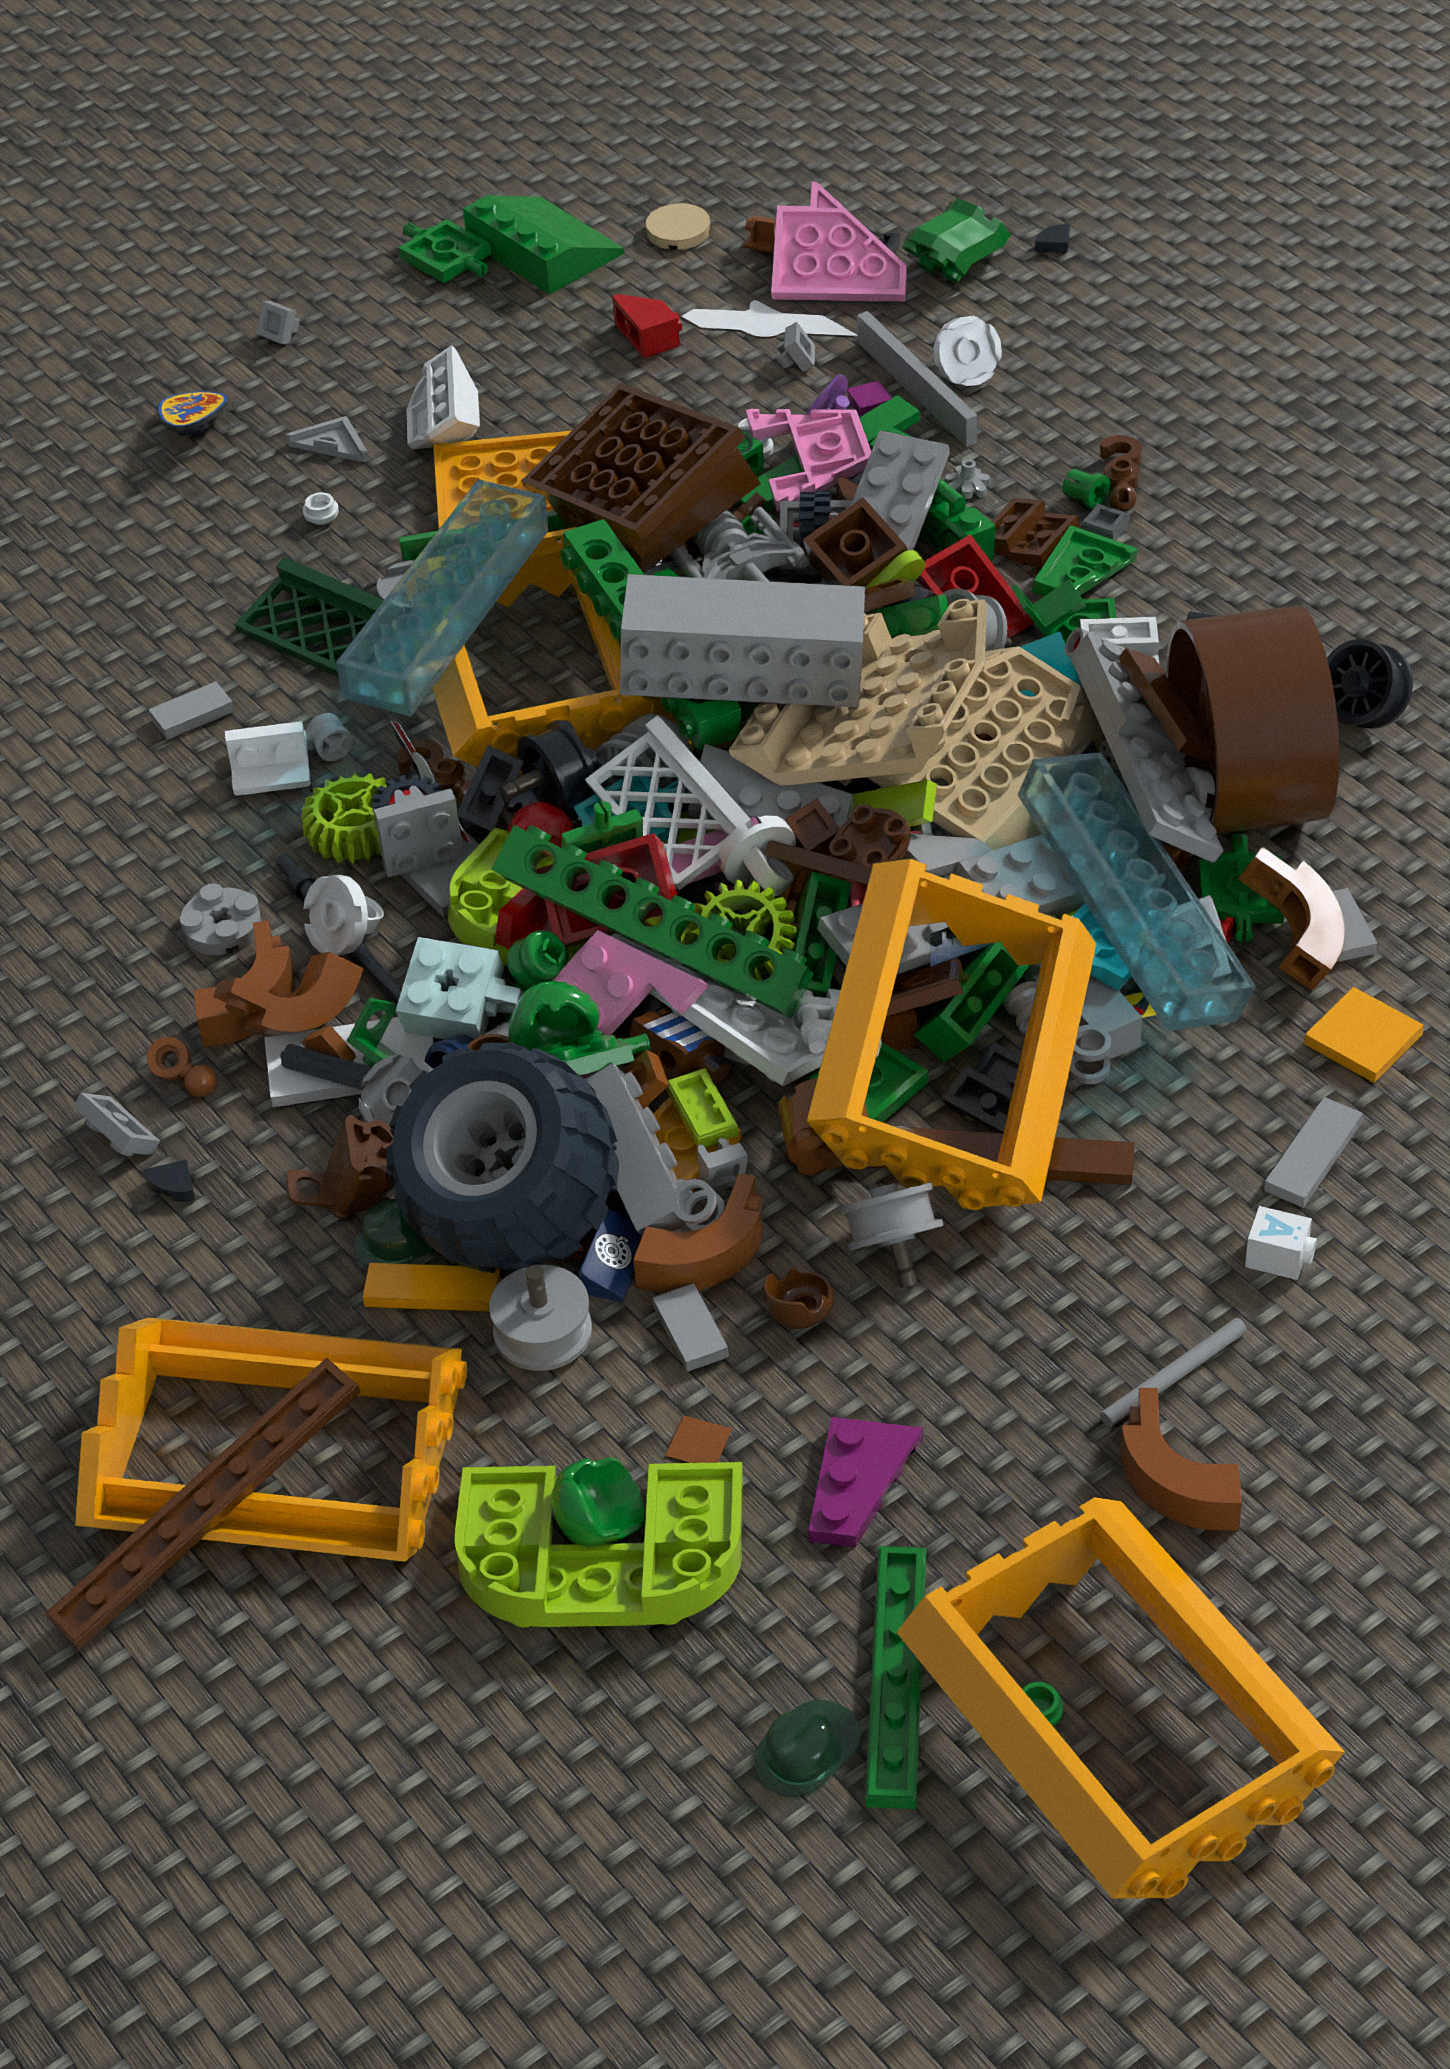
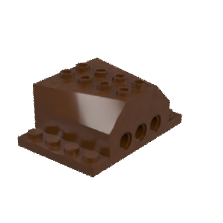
M622 383L602 400L521 480L529 492L547 499L568 528H578L604 519L643 574L761 484L737 448L746 438L739 427Z

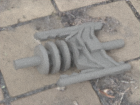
M762 507L756 508L750 517L752 522L758 525L759 530L764 532V535L752 533L747 536L743 525L727 510L693 535L699 550L704 554L703 567L696 560L693 561L692 555H688L684 546L676 548L669 554L689 578L770 582L762 573L770 568L789 563L793 567L798 565L800 568H805L809 565V559L805 555L804 550L788 537Z

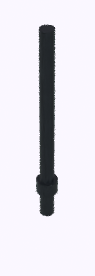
M284 853L280 855L276 860V864L287 876L288 885L297 896L306 898L309 888L316 880L306 869L300 868L289 854ZM361 943L351 955L364 968L365 972L390 1002L398 1004L402 989L367 947Z

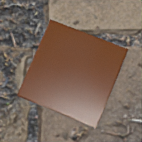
M683 1415L665 1456L689 1463H718L733 1428Z

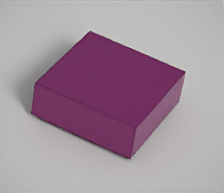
M879 380L847 389V398L860 417L892 399Z

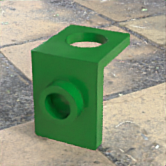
M1070 579L1034 604L1029 601L1017 584L1011 587L1025 612L1043 634H1046L1086 606Z
M369 998L346 1041L364 1054L362 1060L369 1066L373 1067L386 1057L397 1055L380 1042L396 1012L397 1004L394 1002ZM382 1010V1016L378 1024L371 1029H367L370 1017L375 1012Z

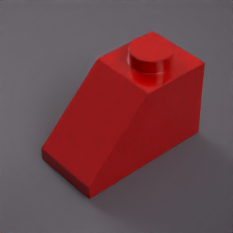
M623 294L612 296L614 324L643 358L680 346L679 332L682 331L681 319L678 313L673 312L664 301Z

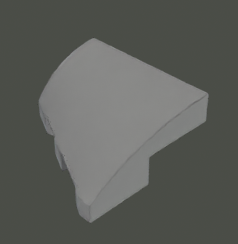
M910 834L909 847L901 860L913 859L927 864L925 872L942 877L955 873L959 861L992 850L985 843L975 838Z

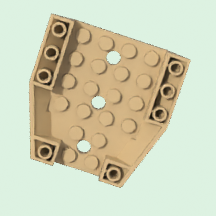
M959 599L948 606L937 624L939 630L918 636L902 634L891 639L882 613L869 615L864 613L859 707L760 702L730 747V755L779 786L922 771L985 665L987 603L985 599L974 601Z
M1019 646L985 651V665L923 770L867 778L882 788L927 779L930 781L931 779L938 778L946 780L949 783L948 786L937 785L933 821L956 837L978 839L993 851L1056 830L1048 817L1044 804V796L1050 794L1051 778L1047 779L1044 777L1045 771L1050 763L1064 761L1081 742L1093 740L1098 751L1104 733L1080 685ZM1027 689L1032 691L1036 696L1028 697L1021 694L1019 691ZM985 733L991 736L993 740L984 741L975 734ZM853 779L836 781L846 787Z

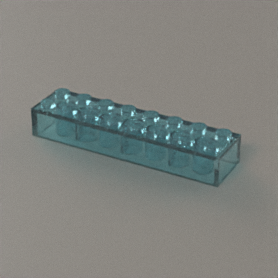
M478 479L336 662L342 698L412 716L547 534L548 522L545 495Z
M1099 752L1033 759L1017 795L1166 1030L1173 1031L1237 1021L1256 987L1159 839L1148 835L1134 801L1103 754Z

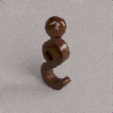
M1110 436L1100 443V457L1106 459L1115 453H1124V455L1116 457L1106 464L1104 468V475L1109 477L1111 483L1109 503L1113 509L1130 511L1134 508L1137 501L1135 488L1139 484L1142 446L1138 440L1130 436Z
M426 739L410 741L418 754L423 758L429 759L427 765L435 782L440 785V790L451 789L454 795L457 794L461 804L472 781H466L464 766L454 759L443 758L442 748L434 741ZM401 747L397 753L400 774L406 775L410 772L411 762Z

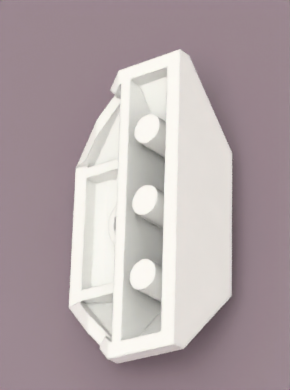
M451 345L424 364L421 371L424 376L416 385L408 404L407 443L412 450L432 448L433 444L458 442L461 439H468L480 427L478 390L456 349Z

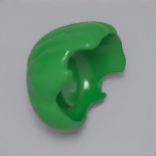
M549 981L534 985L523 993L513 1010L508 1027L509 1043L523 1046L531 1051L533 1048L537 1049L536 1046L544 1042L560 1040L563 1045L577 1041L576 1035L586 1031H594L597 1028L600 1019L598 1005L586 992L566 982Z
M609 1457L592 1461L586 1458L567 1466L557 1476L551 1494L552 1511L561 1531L574 1543L586 1547L612 1544L628 1537L643 1527L645 1523V1508L640 1489L629 1471L619 1460Z

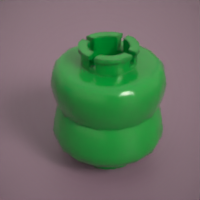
M537 930L527 935V937L515 941L507 954V966L512 977L519 984L527 988L553 980L567 965L568 961L567 950L563 942L556 934L547 930Z

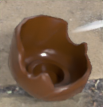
M790 1268L788 1274L780 1280H777L775 1275L770 1273L762 1286L765 1303L772 1319L788 1329H803L817 1324L828 1316L834 1305V1291L829 1280L816 1272H799L795 1268Z

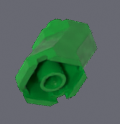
M956 198L954 201L949 202L942 214L909 231L902 248L918 258L916 264L929 273L938 270L948 280L958 283L961 277L965 276L971 264L1005 246L1011 233L994 216L991 221L983 216L985 210L979 206Z

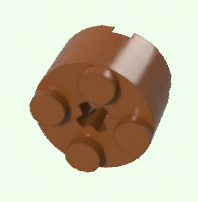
M818 1078L807 1080L795 1086L796 1094L786 1100L784 1095L778 1104V1113L787 1155L797 1165L798 1171L804 1175H813L821 1170L845 1166L807 1122ZM864 1103L862 1116L868 1117L866 1104Z

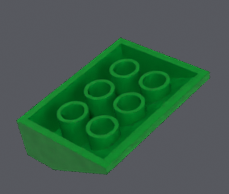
M487 195L463 208L465 229L491 243L492 254L490 257L549 295L625 254L622 246L542 197Z

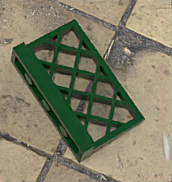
M286 557L276 566L278 577L234 624L237 632L350 683L390 637L398 641L406 632L397 605ZM282 590L293 594L294 599L275 604L273 602ZM311 605H318L322 609L321 612L302 616L301 608ZM290 610L296 611V618L280 622L276 621V614ZM266 616L271 618V624L260 627L252 626V623L258 618ZM341 617L350 619V624L330 629L329 620ZM324 622L325 630L305 635L304 626ZM299 629L300 636L286 640L279 638L280 632ZM371 629L378 632L373 638L362 641L358 640L357 633ZM352 634L354 643L333 648L332 639ZM327 641L328 649L314 653L307 650V645ZM356 653V658L347 668L336 663L335 658Z

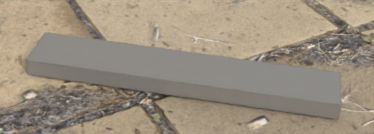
M866 311L858 314V344L966 448L977 444L978 415L871 313Z

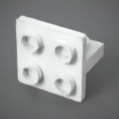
M302 721L225 731L232 770L234 795L257 794L310 786L306 731L303 729Z

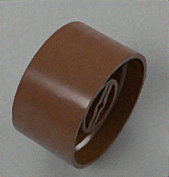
M1297 605L1176 622L1169 637L1166 676L1215 748V753L1209 761H1202L1186 755L1183 761L1185 762V769L1187 767H1196L1209 771L1213 776L1215 794L1207 793L1205 807L1212 809L1209 821L1215 827L1216 834L1327 819L1333 810L1338 788V721L1333 684L1326 653L1318 629L1309 612L1304 607Z

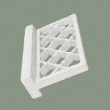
M657 715L645 724L648 730L645 735L585 780L601 801L611 804V812L614 815L625 813L628 801L647 802L645 817H642L643 836L650 834L651 827L670 828L668 844H664L674 884L680 890L720 859L718 852L725 839L716 846L703 845L706 829L723 830L729 836L737 827L744 823L748 829L753 826V823ZM650 748L656 754L654 767H634L636 757L646 749ZM662 762L665 764L667 768H661ZM612 775L624 776L622 791H605L600 784ZM632 776L652 777L649 792H630ZM676 777L679 780L677 793H657L659 778ZM685 788L688 790V792H689L690 794H685V793H684V792H685ZM614 800L620 801L619 806ZM655 802L675 803L672 818H652ZM682 803H699L702 806L700 819H680ZM708 814L713 820H707ZM678 828L698 829L695 845L675 844ZM673 854H693L692 864L677 874L671 867Z

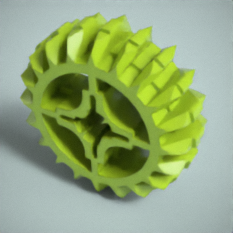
M355 772L351 778H343L339 775L338 781L331 782L325 780L323 788H313V795L305 798V805L302 808L301 814L303 834L312 847L313 852H320L324 859L334 857L337 863L342 862L344 859H350L352 864L361 858H365L369 862L371 856L375 854L382 856L372 798L374 794H377V789L380 785L387 788L385 777L375 780L371 773L363 778L358 777Z
M737 879L734 884L735 890L728 891L727 886L721 883L719 885L720 895L715 897L713 893L706 891L705 898L708 903L706 906L695 903V913L705 918H708L711 912L732 922V926L738 932L742 930L744 935L749 930L762 936L766 932L765 927L773 922L774 932L768 948L782 954L784 948L792 951L795 949V944L791 939L797 937V929L795 926L790 925L795 920L793 912L785 910L787 903L783 897L774 899L775 893L770 887L760 893L759 883L753 881L748 890H745L742 881ZM739 909H752L751 912L744 915L733 912ZM696 926L688 927L693 931L685 934L687 944H692L698 939L699 927ZM726 944L722 946L717 955L718 962L726 963L734 958L736 955V945ZM760 963L754 972L755 980L763 981L761 976L765 974L770 977L774 970L773 963Z

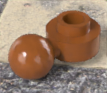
M163 1037L156 1040L150 1046L147 1052V1064L150 1070L159 1078L166 1081L183 1078L186 1090L195 1097L208 1096L216 1089L217 1075L215 1071L204 1064L193 1066L191 1064V1053L180 1040L173 1037ZM170 1054H176V1064L172 1067H166V1057Z

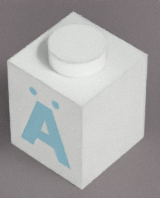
M1259 1206L1248 1237L1245 1267L1298 1280L1303 1263L1311 1265L1316 1249L1317 1238L1310 1237L1312 1219Z

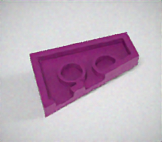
M831 1417L808 1530L809 1542L856 1547L882 1506V1498L892 1482H896L903 1472L904 1463L912 1450L916 1451L921 1443L923 1428Z

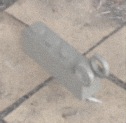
M1042 963L1028 965L1029 967L1022 975L1027 982H1038ZM1091 975L1088 981L1069 1075L1075 1081L1082 1084L1102 1082L1110 1073V1059L1141 1046L1142 1016L1120 991ZM1079 1060L1087 1062L1100 1061L1103 1068L1095 1074H1084L1076 1069L1075 1064Z
M612 1063L585 1078L584 1080L595 1090L599 1101L607 1108L617 1138V1142H615L617 1149L614 1152L617 1154L619 1161L617 1190L637 1232L643 1236L646 1226L675 1231L684 1225L695 1231L716 1221L726 1208L724 1200L703 1180L690 1179L685 1181L683 1178L677 1180L672 1169L678 1165L677 1161L665 1142L660 1145L655 1135V1132L660 1130V1126L652 1111L648 1107L642 1108L637 1097L641 1096L643 1092L631 1072L624 1074ZM701 1188L703 1190L692 1193L690 1189ZM708 1199L705 1208L700 1213L691 1215L692 1209L698 1201ZM717 1203L718 1213L716 1218L707 1225H697L707 1220L713 1214Z

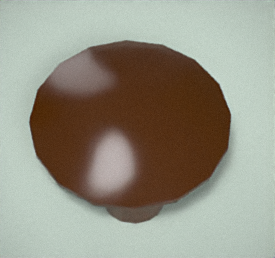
M861 804L851 811L850 818L837 830L834 839L829 845L830 852L834 858L873 868V864L898 861L905 856L909 847L910 828L905 818L893 810L872 808L868 804Z

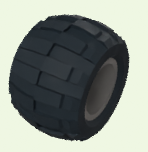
M483 1043L479 1051L460 1048L442 1056V1064L430 1072L423 1070L409 1085L412 1090L403 1106H396L389 1127H391L390 1132L393 1135V1143L386 1147L388 1178L397 1194L394 1198L408 1224L429 1246L441 1255L451 1258L460 1266L482 1272L495 1273L496 1269L500 1268L501 1272L513 1273L532 1265H545V1261L551 1258L566 1259L582 1247L579 1241L592 1227L598 1230L609 1212L605 1203L609 1192L616 1191L619 1161L617 1154L614 1152L617 1149L615 1144L617 1138L607 1108L599 1101L595 1090L566 1062L535 1048L529 1051L525 1047L514 1043ZM524 1130V1138L516 1141L518 1133ZM497 1137L496 1143L487 1148V1145ZM481 1166H485L483 1174L479 1177L476 1176V1170Z

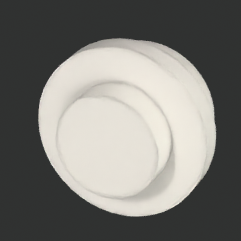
M323 492L308 496L303 507L304 518L317 525L329 523L339 513L337 502L333 500L330 494Z

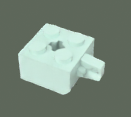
M418 937L396 1007V1013L406 1033L447 1039L456 1035H467L476 1039L479 1036L485 1035L490 1016L495 1017L497 1012L513 1013L516 1004L522 996V991L519 988L506 986L504 980L501 979L504 966L498 950Z

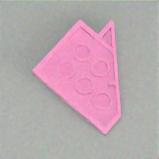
M812 182L810 206H777L771 287L772 300L905 302L907 265L820 184Z

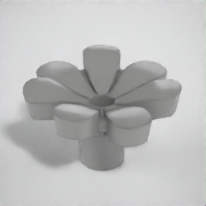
M971 459L963 460L961 465L955 467L954 473L947 474L944 479L958 493L961 491L960 495L965 499L972 498L973 492L977 497H985L987 495L986 486L991 485L990 476L988 474H981V470L976 468L975 461Z

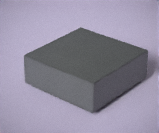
M1097 504L1082 521L1081 529L1116 541L1128 527L1130 514Z

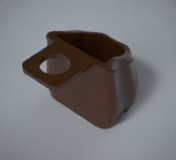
M353 1115L347 1116L340 1128L326 1172L291 1169L287 1172L286 1185L289 1200L294 1204L331 1207L333 1215L337 1218H347L352 1213L382 1206L395 1193L388 1178L386 1147L393 1143V1135L390 1132L391 1127L379 1119H375L372 1122H362ZM300 1180L313 1181L319 1186L320 1193L316 1196L304 1195L298 1190L296 1183Z

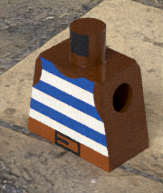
M665 1005L633 1019L629 1038L646 1033L650 1042V1052L658 1055L668 1080L704 1068L707 1070L714 1085L721 1083L727 1077L730 1066L723 1061L726 1046L706 1035L702 1029L683 1016L673 1012L669 1006ZM643 1052L633 1054V1057L638 1058Z

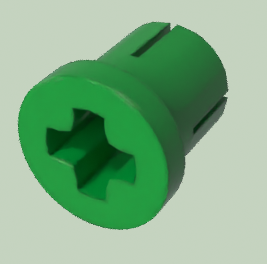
M1072 469L1067 473L1066 478L1068 479H1064L1062 486L1065 496L1083 502L1087 508L1092 510L1097 504L1104 505L1111 489L1108 476L1100 473L1092 475L1077 469Z

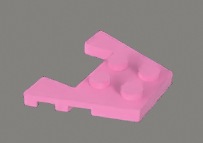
M759 409L746 410L751 435L757 440L790 434L803 471L797 474L769 479V488L776 511H780V501H800V492L824 491L836 485L839 478L849 479L865 470L871 449L857 410L811 409V415H791L790 409H777L776 414H760Z
M599 930L594 933L559 972L558 976L552 980L574 985L590 995L591 999L598 1005L600 1012L599 1023L595 1030H601L602 1034L612 1035L653 988L676 1011L684 1014L709 987L706 982ZM598 1071L583 1074L580 1076L583 1079H585Z

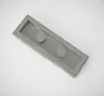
M1323 1097L1265 1180L1264 1191L1304 1208L1361 1125L1363 1113Z

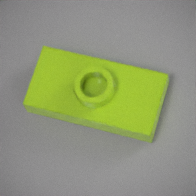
M705 1068L668 1080L667 1093L697 1148L702 1144L704 1147L714 1145L722 1137L728 1140L738 1136V1125Z

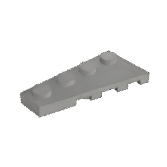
M707 744L704 745L700 763L749 818L756 817L759 824L761 821L758 817L778 816L785 820L816 798L839 828L850 818L853 807L852 794L818 782L779 786L733 758L729 752ZM689 803L688 811L690 818L700 819L702 806L699 803ZM708 814L707 820H713Z

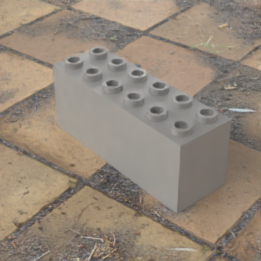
M628 574L621 625L620 695L859 707L865 587Z

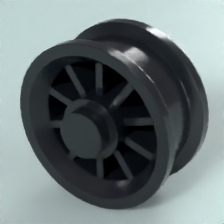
M1354 639L1344 642L1329 654L1327 661L1333 684L1337 721L1365 729H1379L1393 723L1400 717L1410 701L1413 689L1412 671L1402 653L1393 647L1377 644L1370 640Z

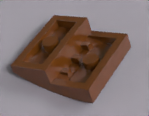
M1013 498L991 521L996 525L994 553L1022 564L1043 567L1069 526L1080 528L1077 515L1047 513L1043 500Z

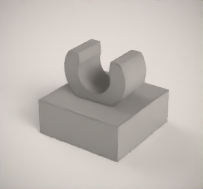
M262 301L256 334L280 344H289L291 334L297 333L300 319L295 318V310L272 301Z
M795 322L785 328V341L776 346L780 353L776 356V360L782 368L790 367L796 363L804 372L814 367L815 345L801 326Z
M722 1137L718 1139L717 1151L711 1153L706 1151L703 1144L699 1145L697 1149V1163L700 1166L699 1180L705 1181L714 1192L734 1186L738 1173L746 1174L748 1155L741 1143L730 1146L729 1142Z

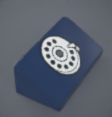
M608 1209L609 1212L596 1231L581 1266L579 1279L584 1284L588 1295L623 1302L635 1274L633 1259L642 1235L637 1232L632 1221Z

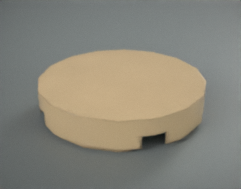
M685 203L669 204L654 210L646 219L647 238L651 243L663 249H669V245L677 246V250H686L698 246L709 236L710 216L704 209L696 205Z

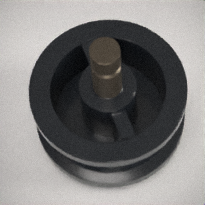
M554 720L547 724L545 732L537 736L526 734L519 738L517 742L518 759L524 761L521 769L523 776L500 787V793L505 801H509L517 797L518 794L521 795L531 790L539 802L550 803L566 812L569 808V803L577 799L585 801L595 795L585 779L599 768V763L595 753L590 748H585L568 720Z

